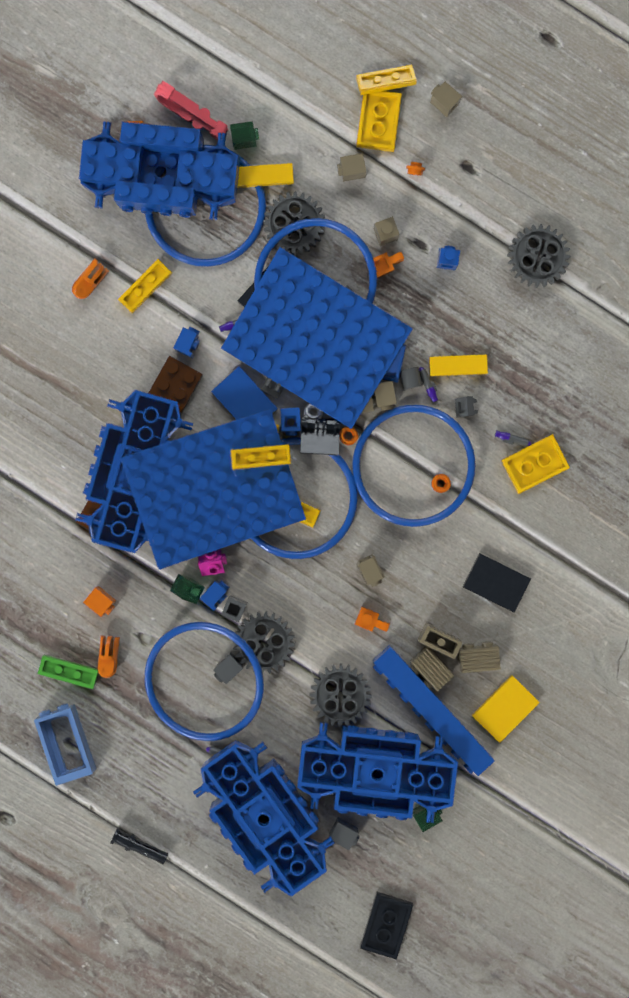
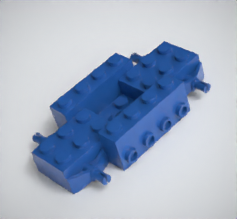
M104 121L103 131L100 135L83 140L79 180L84 188L95 194V208L103 209V198L114 194V201L125 212L141 210V213L144 214L160 212L164 216L179 214L180 217L190 218L191 216H196L199 199L210 206L209 219L213 220L214 218V220H218V209L220 207L236 203L240 158L225 146V133H218L217 145L203 151L204 138L200 129L122 122L119 142L110 135L111 123ZM159 169H166L164 177L160 178L156 175Z
M134 390L124 402L109 399L107 407L121 412L124 428L109 423L106 424V427H101L99 437L102 438L101 445H96L93 455L97 457L96 463L90 466L88 475L92 477L90 484H85L83 494L86 495L85 500L102 505L89 516L77 513L75 521L87 523L93 543L131 553H136L145 541H148L120 457L169 442L167 439L177 428L191 431L192 427L185 426V424L193 426V423L180 418L179 407L176 401Z
M320 722L319 734L302 741L297 788L311 795V809H314V802L315 810L318 809L321 796L334 793V810H337L339 813L347 814L350 811L357 812L361 816L376 814L379 818L393 816L398 820H407V818L412 819L415 801L426 808V822L430 823L431 821V823H434V816L437 810L453 806L458 762L442 748L443 736H440V739L439 736H435V747L420 753L421 740L416 733L342 725L339 745L327 737L328 723H324L323 730V722ZM376 769L383 772L382 777L379 779L372 777V772Z
M235 740L204 762L201 767L203 784L194 790L193 793L194 795L196 794L197 798L205 792H210L217 797L211 803L209 816L214 823H218L221 827L220 831L223 837L231 841L233 851L237 855H241L243 864L248 871L251 870L255 875L269 865L271 878L261 885L263 892L266 893L272 887H277L292 897L327 872L325 852L335 842L331 836L322 843L308 837L318 830L319 819L308 807L304 797L299 794L294 783L289 780L284 769L274 758L259 768L257 757L258 754L267 749L265 743L262 742L255 748H251ZM260 815H267L269 817L268 823H260L258 820Z

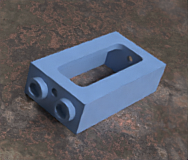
M66 703L58 706L56 711L50 712V709L38 713L39 716L34 719L55 785L57 786L93 774L96 766L75 704L69 706ZM67 716L83 761L82 766L68 770L65 766L51 725L52 720Z

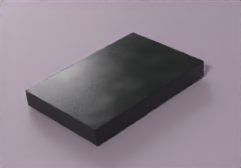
M479 553L462 587L515 613L531 578Z
M376 891L360 949L397 960L413 908V902Z

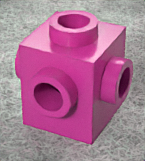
M221 549L198 556V565L202 576L225 573L224 565L227 564L226 553H222Z

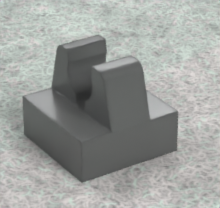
M267 377L261 390L278 399L284 387Z
M473 396L455 399L456 418L474 416L478 413V410H474L473 403H477V400Z

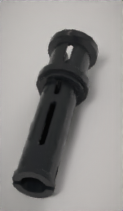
M117 827L110 844L115 843L124 847L126 851L132 850L153 859L162 865L168 856L167 852L136 839L134 834L129 835L121 831L119 827Z

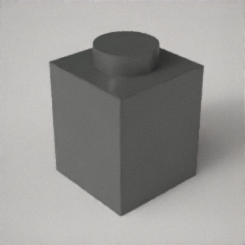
M230 595L221 615L239 623L248 602Z
M231 652L213 669L215 672L214 676L219 682L227 684L244 668V665L240 664V660Z
M337 817L329 832V837L331 836L336 844L347 850H350L352 845L355 846L360 836L356 826Z

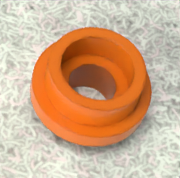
M411 162L410 165L406 166V169H408L407 174L422 176L423 171H425L422 163Z
M346 426L341 429L339 439L345 445H353L358 439V432L354 427L350 429ZM347 432L352 434L351 439L345 438Z
M438 474L432 479L431 485L434 491L444 493L449 490L451 481L445 474ZM439 480L444 481L443 487L438 486L437 483Z

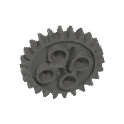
M296 191L293 196H290L289 192H287V198H283L280 194L279 202L273 199L274 207L268 205L270 213L265 212V217L268 219L263 220L264 225L268 226L264 228V232L269 233L267 239L270 240L278 231L291 224V220L296 222L311 218L325 219V215L320 214L322 207L316 208L318 201L311 203L312 196L305 199L303 192L298 197ZM293 206H297L300 208V211L294 214L290 212V209ZM286 211L291 220L282 212ZM279 219L286 221L283 227L276 225ZM322 226L301 228L307 234L306 236L299 229L295 230L277 243V250L279 247L285 248L284 250L287 252L292 250V255H295L296 250L302 255L304 248L310 252L309 246L316 247L315 240L321 242V237L318 234H324V230L321 229ZM292 233H296L299 235V239L292 241L289 239V236Z
M542 224L539 225L538 229H536L535 225H532L530 230L525 227L523 233L518 232V238L512 239L515 245L509 246V249L513 252L507 254L508 257L512 258L508 264L514 266L510 271L517 272L515 278L522 277L520 283L527 280L528 287L532 283L535 284V288H538L540 283L543 287H546L547 281L552 285L555 283L554 278L559 280L561 278L560 274L566 273L564 268L568 267L569 263L565 260L571 258L566 253L570 248L564 247L568 241H561L563 234L557 236V229L551 232L550 225L546 229H543ZM529 240L535 241L537 247H530ZM542 240H544L545 244L540 253L541 259L537 262L536 272H533V267L538 258L536 254L540 251ZM547 246L553 247L555 254H550L547 251ZM523 259H529L531 266H525ZM541 264L547 265L549 272L542 271Z
M265 611L264 616L257 612L256 618L250 614V621L244 618L243 622L245 625H238L241 632L235 631V633L246 642L254 641L256 648L253 649V652L255 653L260 647V639L264 640L271 628H274V632L267 641L268 646L264 645L257 656L262 673L264 669H267L268 673L271 674V668L274 667L278 671L279 664L283 667L285 666L284 659L290 661V657L287 654L294 653L289 647L295 646L294 642H290L291 639L295 638V635H289L292 628L286 629L288 622L281 623L282 616L275 619L274 612L271 617L268 616L267 611ZM262 624L267 628V632L260 634L257 632L256 627ZM279 635L282 637L283 642L281 644H274L272 637ZM238 645L235 646L233 650H239L236 658L242 657L243 659L240 664L247 662L246 669H249L252 666L249 658ZM268 651L272 654V658L264 660L261 654Z
M333 664L331 671L325 667L326 673L319 672L320 679L314 678V682L317 685H311V689L315 691L310 693V697L315 698L310 701V704H316L313 711H320L318 718L325 716L324 723L330 719L331 726L334 725L335 721L338 722L339 727H341L342 722L349 726V720L356 723L355 717L363 718L361 711L368 712L364 706L371 705L366 700L372 698L371 694L366 693L371 690L370 686H365L368 680H361L364 674L360 673L357 675V668L350 671V665L343 669V665L340 664L339 669H336ZM340 678L343 679V695H346L342 696V712L338 711L339 699L337 696L339 694ZM334 681L337 684L336 688L329 690L326 687L327 682ZM347 682H354L356 684L355 688L347 690L345 688ZM329 700L336 703V706L332 709L327 708L325 705ZM353 701L355 706L352 709H347L345 703Z

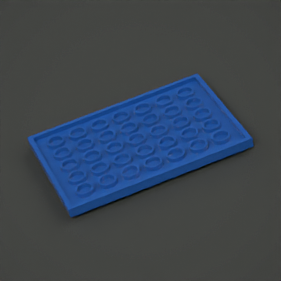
M279 247L221 349L352 429L413 328Z
M271 409L120 457L158 570L306 519L288 464L232 469L230 450L282 445Z

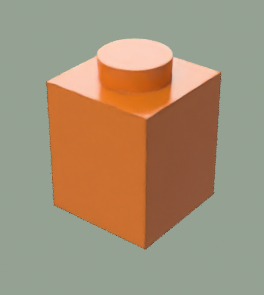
M98 586L93 589L83 603L102 617L105 614L109 615L114 610L115 606L113 604L116 602V599Z

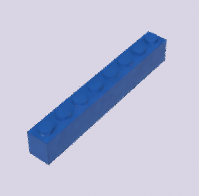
M390 645L373 659L375 664L373 668L380 675L383 673L388 678L386 682L392 689L397 688L401 692L399 694L401 699L405 703L410 702L414 706L412 708L413 712L419 718L423 716L426 719L425 725L432 732L436 730L439 734V739L440 736L444 737L443 744L445 746L448 744L452 748L450 752L457 760L461 758L465 762L463 766L470 774L474 772L479 776L495 761Z

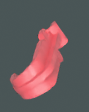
M162 81L156 87L154 92L155 98L163 106L187 122H192L194 129H206L217 141L218 133L226 134L228 131L225 123L220 120L216 122L210 118V111L207 108L199 109L198 104L176 91L174 87L165 81Z

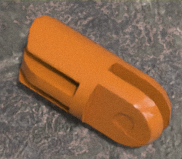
M94 258L72 286L74 296L79 299L87 298L108 274L109 270L104 268Z
M101 635L98 673L104 678H110L116 673L120 637L113 639V636H108L106 640V636Z

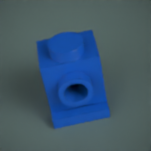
M453 246L439 248L436 268L455 271L459 263L460 250H456Z
M183 327L173 347L175 351L193 359L194 354L192 351H196L200 343L198 335L200 331L189 327V329Z
M280 408L281 432H286V436H296L297 432H301L300 408ZM289 419H293L295 421V424L293 426H289L287 424V421Z
M216 580L200 599L214 611L218 607L216 603L221 604L227 597L225 593L230 587L221 580L219 582Z

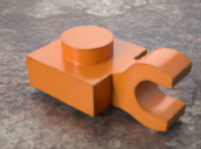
M385 252L373 258L377 279L395 270L393 265L404 261L402 252H398L390 257Z
M363 606L354 624L369 631H373L374 627H377L385 632L388 631L390 626L389 623L378 619L379 613Z

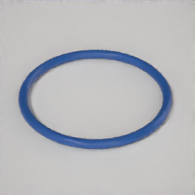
M203 145V151L216 145ZM238 155L241 167L251 166L244 158ZM159 169L156 175L161 177L166 169ZM263 186L255 187L259 208L257 220L251 234L236 250L218 258L199 259L184 255L172 248L163 239L155 225L153 213L145 214L146 222L155 241L173 258L194 266L208 267L221 265L242 255L257 239L264 224L263 220H265L266 197Z
M311 218L289 224L268 241L257 261L254 275L255 289L262 278L264 264L269 253L283 237L304 227L322 226L332 228L349 237L361 250L369 271V290L366 300L373 304L376 295L377 272L369 248L353 230L333 220Z
M425 405L399 406L376 417L362 432L354 450L352 463L356 488L366 505L381 518L397 525L409 527L434 524L455 512L471 490L476 468L472 443L460 424L441 410ZM408 412L430 414L450 425L462 440L468 460L466 481L456 500L440 513L421 519L397 517L380 508L367 493L360 472L362 450L370 434L385 420Z
M301 437L280 439L282 445H301ZM328 455L343 471L350 492L348 514L340 530L329 541L311 550L286 551L268 544L259 536L251 538L259 547L279 557L305 559L328 551L345 536L355 517L357 488L349 466L340 455Z
M192 622L177 626L165 633L156 642L146 662L145 688L152 708L168 727L185 737L201 741H216L231 737L242 731L253 720L260 708L264 693V680L260 663L246 641L226 627L208 622ZM191 630H209L228 637L245 652L254 669L256 694L251 709L237 725L222 732L200 733L182 727L164 712L154 693L152 671L159 651L176 635Z

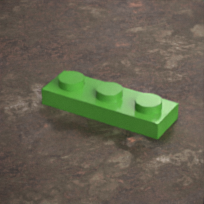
M45 654L42 656L38 670L39 675L90 689L95 688L99 674L96 668Z

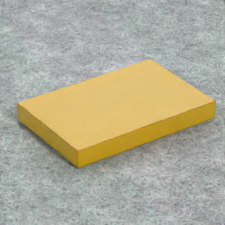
M381 91L363 95L357 148L394 152L402 93Z
M553 434L501 460L518 494L570 468Z
M511 675L472 714V717L501 743L540 702Z

